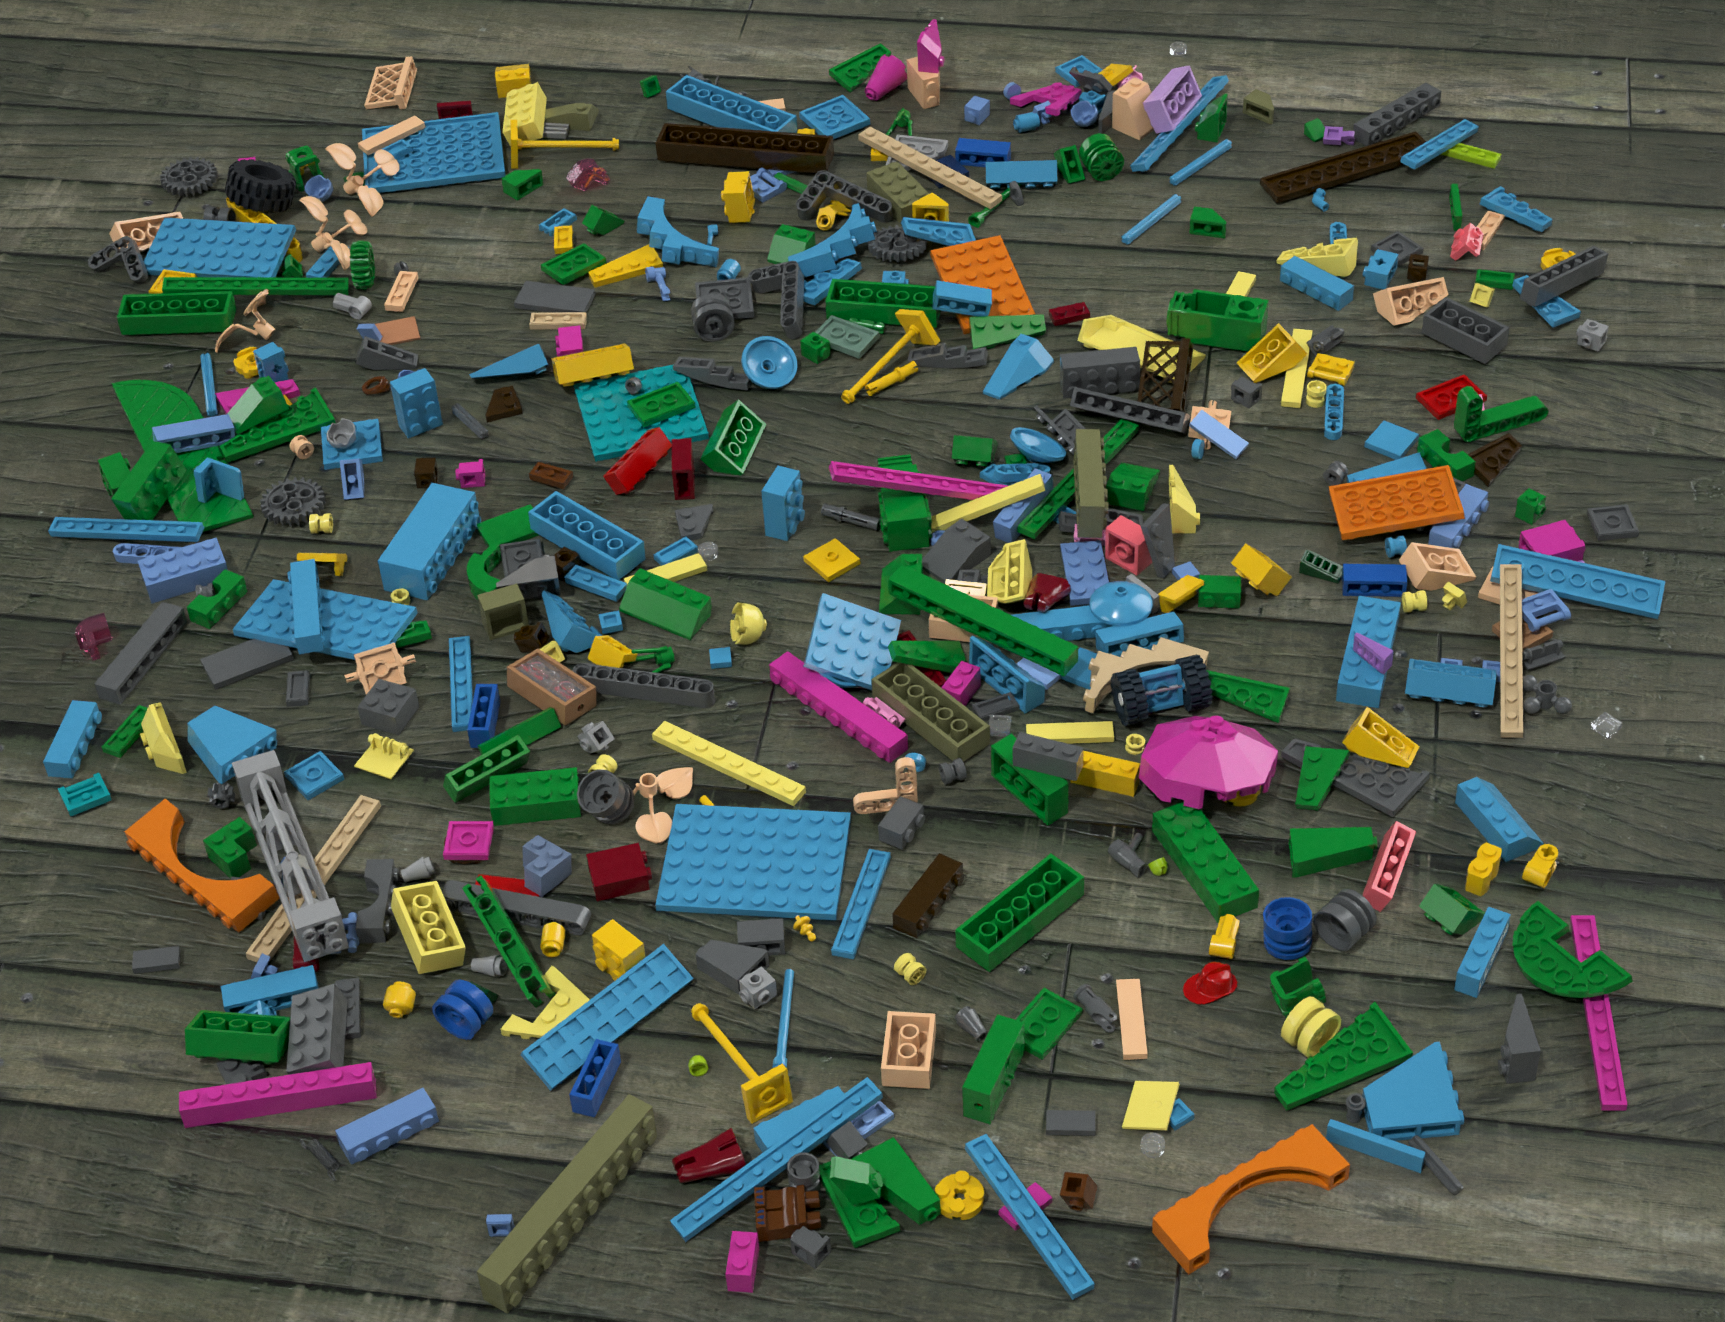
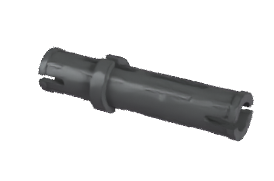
M826 503L822 506V516L876 531L880 528V518L853 512L843 506L839 508Z

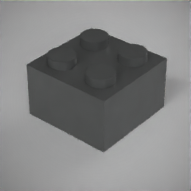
M378 679L358 706L361 724L399 735L419 708L416 689Z

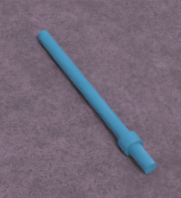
M787 969L784 976L776 1057L773 1059V1068L781 1064L787 1068L786 1048L794 971L791 969Z

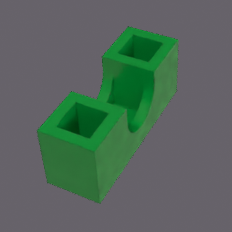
M1439 429L1419 437L1417 453L1420 452L1421 457L1429 462L1433 468L1449 465L1453 478L1462 482L1474 477L1476 461L1464 451L1450 454V439Z
M224 569L212 581L216 595L205 597L199 594L187 606L190 621L211 629L248 592L243 576Z

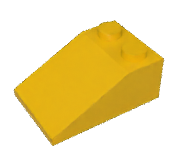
M529 64L496 67L495 79L498 98H505L511 90L520 89L531 84Z
M1278 323L1236 363L1254 383H1257L1293 368L1307 355V352Z
M1368 707L1351 725L1342 742L1348 750L1359 756L1405 768L1411 765L1420 747Z

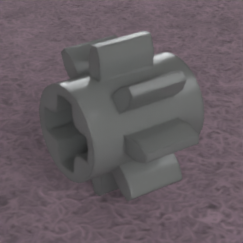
M227 782L223 784L213 783V788H208L207 797L209 798V803L220 809L229 807V803L235 801L234 787L230 786Z

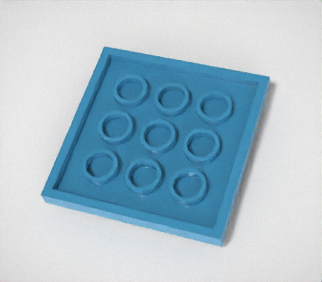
M822 593L803 667L872 690L871 679L891 667L892 658L888 645L891 641H897L901 620Z

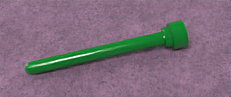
M1010 187L1001 194L1002 201L992 209L985 207L981 212H974L969 216V224L979 228L984 223L985 217L1010 196Z

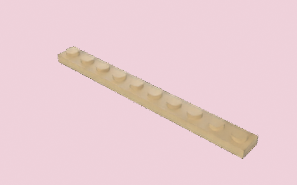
M872 127L858 134L859 141L989 209H992L1002 201L1001 194Z
M1500 564V706L1502 738H1523L1521 564Z
M360 795L314 858L324 885L380 809L381 804L379 800ZM313 889L311 890V893L313 895V898H316L317 895ZM302 893L294 895L297 909L304 903ZM282 904L245 953L248 960L258 962L262 953L270 956L271 960L291 933L292 928Z

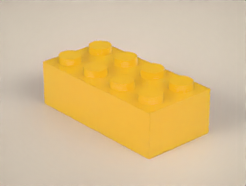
M625 343L551 358L555 380L563 385V387L574 385V381L590 382L593 381L592 378L600 377V379L610 378L611 374L614 373L619 375L629 374V370L634 369L630 347Z

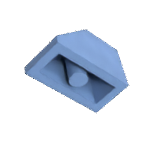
M359 458L340 460L344 500L364 498L362 460Z

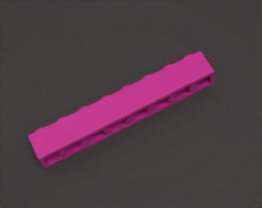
M787 651L769 664L770 678L773 683L783 687L790 695L800 699L804 705L814 709L818 715L824 716L834 726H838L845 731L848 736L855 738L864 747L875 752L879 758H883L891 763L908 750V735L820 675L817 671L803 667L804 662Z
M368 1062L179 1092V1113L184 1127L190 1128L377 1098L376 1078L372 1063Z

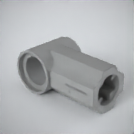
M337 293L334 296L333 307L349 312L354 319L359 320L372 308V303L365 296L353 298Z

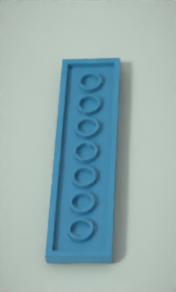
M1498 544L1490 582L1500 584V564H1521L1522 589L1539 593L1552 589L1561 598L1654 619L1659 617L1665 581Z

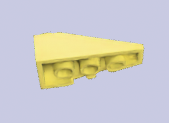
M1358 239L1334 240V244L1323 246V243H1319L1311 249L1301 247L1283 251L1276 261L1277 264L1283 265L1293 256H1296L1334 276L1347 277L1356 267Z
M1169 465L1168 480L1172 533H1196V525H1200V513H1196V505L1174 465Z

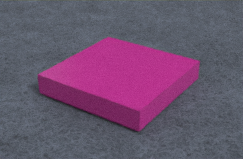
M449 821L443 851L444 860H488L494 830L493 821Z

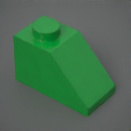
M1076 145L1061 148L1054 153L1058 171L1068 184L1085 180Z
M540 169L514 170L501 178L503 192L517 201L544 185L542 170Z
M591 205L582 224L587 226V231L594 235L597 233L606 235L623 225L625 221L609 211Z
M1194 206L1190 218L1189 234L1225 239L1227 222L1211 208Z
M837 1156L831 1157L830 1179L853 1205L880 1198L883 1180L880 1173L876 1172L870 1164Z

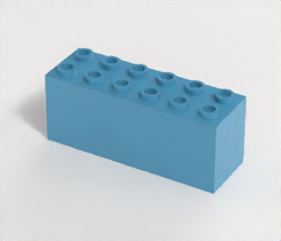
M431 483L378 560L385 591L393 592L396 589L403 588L409 592L411 597L429 600L431 595L436 592L441 580L445 578L449 568L454 565L459 553H462L467 541L471 539L477 523L481 522L475 492Z

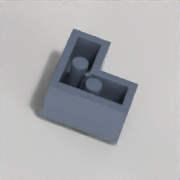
M535 836L523 845L525 887L540 897L544 896L571 875V854L541 836Z

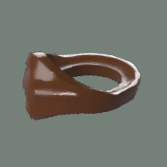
M385 376L374 377L362 386V391L366 395L390 390V384ZM380 382L375 387L366 389L371 383Z

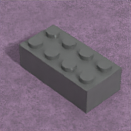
M1445 297L1424 314L1422 333L1486 364L1507 346L1510 327Z
M1137 347L1060 354V387L1063 399L1072 398L1074 387L1103 394L1139 391L1140 358Z
M335 984L292 996L286 1071L288 1075L343 1066L347 998Z

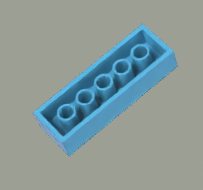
M557 491L528 512L530 528L535 533L561 548L565 546L572 551H576L581 560L614 579L620 580L646 559L644 541Z
M1365 596L1358 597L1338 679L1336 701L1379 708L1387 671L1385 674L1380 673L1353 650L1354 635L1359 633L1392 650L1399 622L1401 602Z

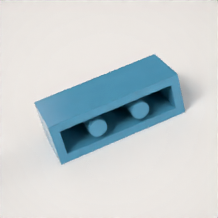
M936 281L933 292V309L978 317L989 316L992 305V289Z

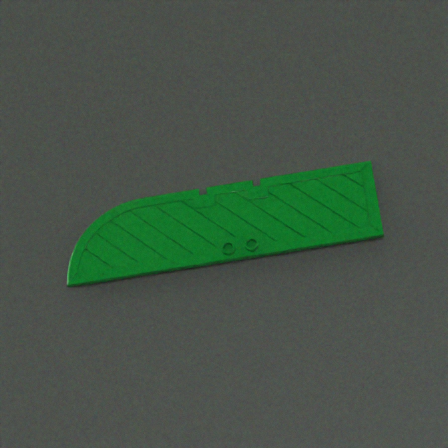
M127 380L111 383L144 452L153 441L152 427L203 419L197 404L191 396L171 384L153 380ZM218 446L176 453L187 470L167 498L177 521L202 522L204 532L254 517L245 498L240 501L215 492L206 503L198 501L194 477L195 468L207 457L227 464L223 460L224 457Z

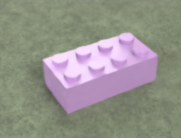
M1190 65L1172 69L1143 102L1144 109L1148 114L1155 133L1174 130L1202 97Z

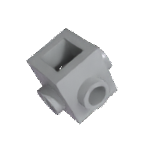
M1587 319L1577 329V344L1599 351L1607 340L1609 326Z
M604 721L593 724V722L588 723L581 728L583 732L577 736L580 740V746L588 754L603 752L609 747L607 744L615 739Z
M762 966L739 980L740 998L744 1003H749L754 1009L768 1003L770 999L777 995L776 980Z

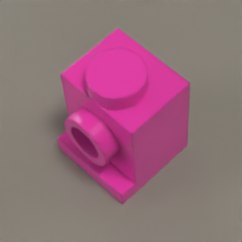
M479 459V462L459 463V469H456L455 472L456 480H460L461 488L485 486L483 459Z

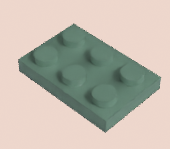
M833 315L815 332L830 341L831 349L859 359L880 338L878 331Z

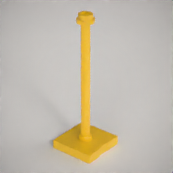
M510 120L511 169H518V150H522V148H612L613 151L619 150V139L612 138V141H522V139H518L517 120Z
M899 309L895 313L906 334L850 390L842 392L841 398L845 403L850 404L854 402V396L909 341L913 344L935 346L940 342L924 311Z
M698 1003L692 1007L691 1013L694 1020L701 1021L750 1080L741 1085L746 1116L751 1124L793 1102L788 1070L783 1064L758 1076L710 1018L707 1006Z

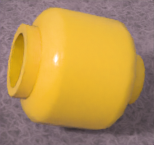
M394 982L393 985L386 989L383 1007L389 1012L390 1016L402 1018L403 1015L410 1014L413 1011L416 992L408 983Z

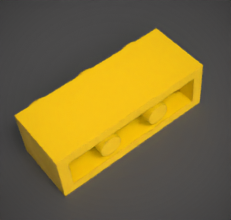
M1083 751L1082 770L1077 781L1070 780V783L1134 797L1140 782V763Z

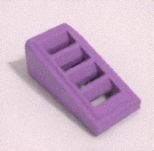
M1359 633L1354 635L1353 650L1377 671L1385 674L1392 666L1393 650Z

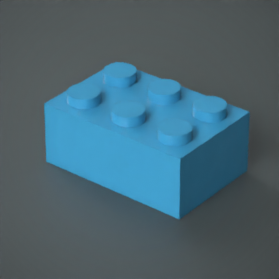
M425 368L390 381L398 425L408 439L443 425L435 380Z
M777 466L761 492L765 536L788 541L790 536L796 532L799 522L803 521L805 516V510H803L804 496L801 491L803 481L800 478L799 470Z

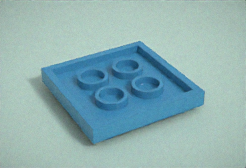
M844 95L799 112L800 119L810 128L815 129L818 135L833 136V140L871 124L870 118Z
M368 419L353 422L356 428V440L351 446L344 449L334 448L327 441L326 433L331 425L321 427L324 469L340 468V460L359 458L362 460V464L382 462L379 420Z

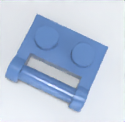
M760 168L756 174L750 176L754 197L762 203L784 192L787 188V184L784 181H779L764 168ZM763 179L774 185V187L768 185L766 182L763 181Z
M1552 589L1522 599V618L1528 624L1531 632L1538 631L1540 627L1553 622L1565 621L1571 618L1570 610ZM1554 610H1557V611H1558V612H1556V613H1554V614H1551V615L1542 617V618H1540V619H1536V618H1535V617L1541 616V615H1543V614L1552 612V611H1554Z

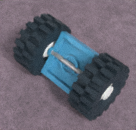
M1196 654L1178 658L1175 660L1174 665L1138 673L1136 669L1113 673L1111 677V693L1116 713H1118L1122 725L1128 726L1148 720L1147 715L1150 712L1184 705L1187 711L1210 707L1212 704L1211 681L1209 680V673L1206 671V665L1203 663L1202 657L1200 658V655Z

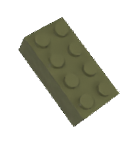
M898 161L866 172L867 190L891 202L893 217L900 224L903 217L913 218L912 203L929 194Z

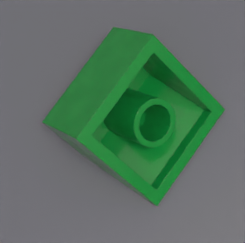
M1223 94L1208 104L1204 112H1201L1200 121H1197L1195 126L1198 140L1218 143L1227 122L1228 94Z
M782 224L774 234L767 262L773 264L788 262L789 256L816 246L815 232Z
M954 435L951 459L956 460V464L968 465V461L976 462V466L987 467L988 463L992 464L994 461L998 442L991 438Z
M1433 884L1419 905L1425 911L1424 915L1434 922L1436 920L1442 924L1441 928L1450 935L1454 933L1464 935L1479 924L1485 914L1484 911L1454 888Z

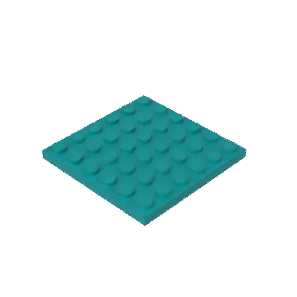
M673 365L573 385L595 462L622 457L647 430L657 427L661 428L671 444L672 439L691 438L692 442L709 439L690 377L673 370ZM633 377L640 379L642 383V388L635 394L629 393L625 388V382ZM675 382H679L694 400L696 408L647 427H643L627 407L628 400Z

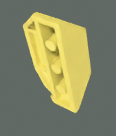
M1025 539L1006 543L1002 548L1003 551L996 556L989 566L988 597H997L998 602L1001 603L1024 601L1032 581V566Z
M161 702L149 705L141 723L144 733L140 734L143 745L149 746L145 748L149 760L154 759L156 767L181 774L187 773Z

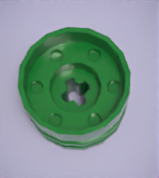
M1098 133L1088 137L1081 144L1079 157L1092 178L1097 181H1107L1116 177L1121 172L1124 166V157L1111 137Z

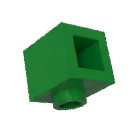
M812 332L800 340L801 355L817 365L831 356L830 341L819 334Z
M1528 488L1517 499L1515 517L1533 525L1545 513L1546 496Z

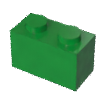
M1199 575V579L1204 581V585L1198 588V607L1240 608L1241 576Z

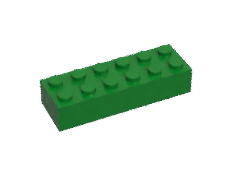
M832 279L825 301L826 319L833 315L850 321L851 318L859 319L858 321L863 319L890 325H901L895 313L899 309L924 311L932 327L937 328L941 310L933 309L935 286Z
M232 291L123 295L117 320L121 335L224 332L233 324L237 308Z
M1184 802L1153 813L1152 832L1217 923H1219L1220 917L1226 914L1236 917L1258 908L1259 888L1201 809L1183 806Z
M1050 853L955 929L956 948L990 972L1084 895V876Z

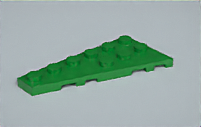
M315 387L310 390L311 393L306 397L300 396L297 398L296 403L291 406L288 405L289 409L263 421L257 427L249 428V431L244 435H236L219 447L228 463L282 443L290 442L298 435L306 436L320 431L321 427L331 425L332 423L336 424L335 418Z
M1374 1002L1369 1006V1010L1355 1018V1022L1347 1028L1344 1027L1323 1045L1314 1057L1310 1056L1300 1069L1293 1071L1275 1086L1274 1094L1287 1111L1403 1063L1413 1057V1052L1377 1003Z

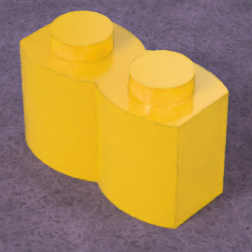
M1487 842L1480 846L1477 851V857L1468 866L1465 891L1480 897L1488 891L1490 881L1497 876L1502 853L1500 847Z

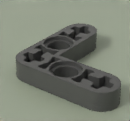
M124 236L91 255L88 260L89 267L100 272L123 259L129 277L133 281L141 284L148 278V272L137 243L128 236ZM112 250H115V251H116L115 256L112 257V258H109L110 252H111ZM136 256V261L130 264L131 257Z

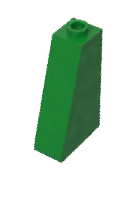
M1372 827L1290 829L1288 844L1292 878L1372 859L1373 850H1377V836H1373Z
M894 1137L851 1159L868 1163L876 1172L880 1173L883 1180L880 1196L917 1224L921 1225L927 1221H932L941 1214L939 1197Z

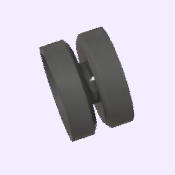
M709 293L698 297L693 302L691 316L694 331L699 338L714 342L720 341L732 333L735 326L731 304L726 297L721 294Z

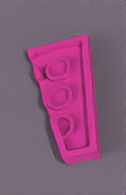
M293 379L274 382L288 399L300 396L299 388ZM249 387L215 393L216 399L225 415Z

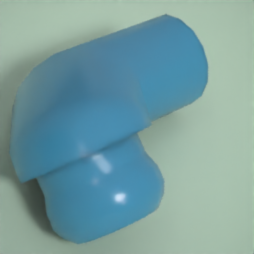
M1318 188L1316 193L1313 194L1312 203L1325 212L1329 208V204L1324 201L1326 192Z

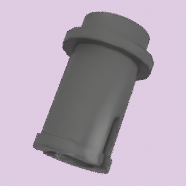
M1353 1093L1346 1099V1106L1348 1107L1346 1119L1351 1123H1358L1362 1119V1110L1366 1105L1362 1095Z

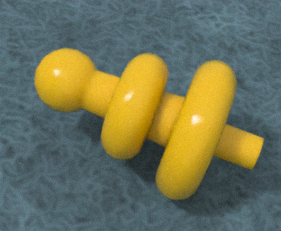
M799 915L796 916L795 919L797 921L793 925L794 930H800L802 936L807 935L809 941H815L816 935L811 932L813 926L809 924L810 918L808 916L801 918Z

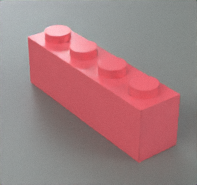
M1398 821L1384 835L1363 892V896L1379 912L1384 909L1394 895L1416 834L1415 830Z

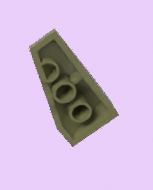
M573 103L546 109L544 123L569 124V130L590 131L599 113V109L593 104Z

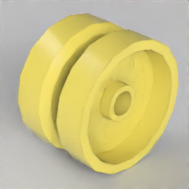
M1309 996L1299 1002L1289 1013L1281 1029V1037L1291 1046L1297 1047L1298 1051L1305 1057H1314L1320 1051V1048L1339 1032L1341 1018L1331 1009H1325L1324 1004L1315 997Z

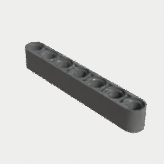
M587 663L577 664L573 668V672L596 686V693L700 708H709L715 703L714 685L711 681L705 679Z
M454 880L447 881L442 889V894L449 910L478 916L462 889L470 883ZM471 884L473 887L471 889L476 893L477 897L484 893L480 885ZM492 888L510 920L515 924L543 929L544 925L556 922L565 928L566 934L582 935L591 917V911L582 905Z

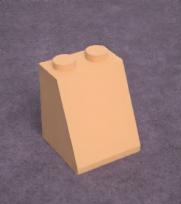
M918 57L907 59L909 91L923 109L938 106L940 104V70L939 73L918 72Z
M1134 77L1113 93L1112 128L1138 140H1141L1154 130L1143 105V102L1151 94L1148 83Z

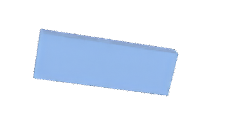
M1203 410L1189 424V427L1234 459H1237L1248 447L1249 443Z
M878 1101L852 1120L851 1123L863 1139H866L892 1121L894 1113L881 1101ZM828 1139L823 1141L822 1143L836 1156L826 1142Z

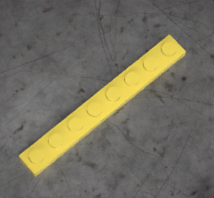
M666 721L652 733L654 741L792 806L806 793V786Z

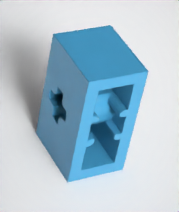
M1377 249L1374 256H1370L1368 266H1365L1363 270V277H1365L1364 285L1383 290L1386 289L1397 270L1399 254Z
M271 342L253 351L259 378L270 376L274 382L289 380L287 374L289 369L284 361L285 353L281 347Z

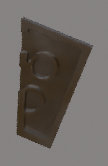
M1508 433L1469 453L1468 455L1476 461L1474 473L1489 487L1520 452L1522 445Z

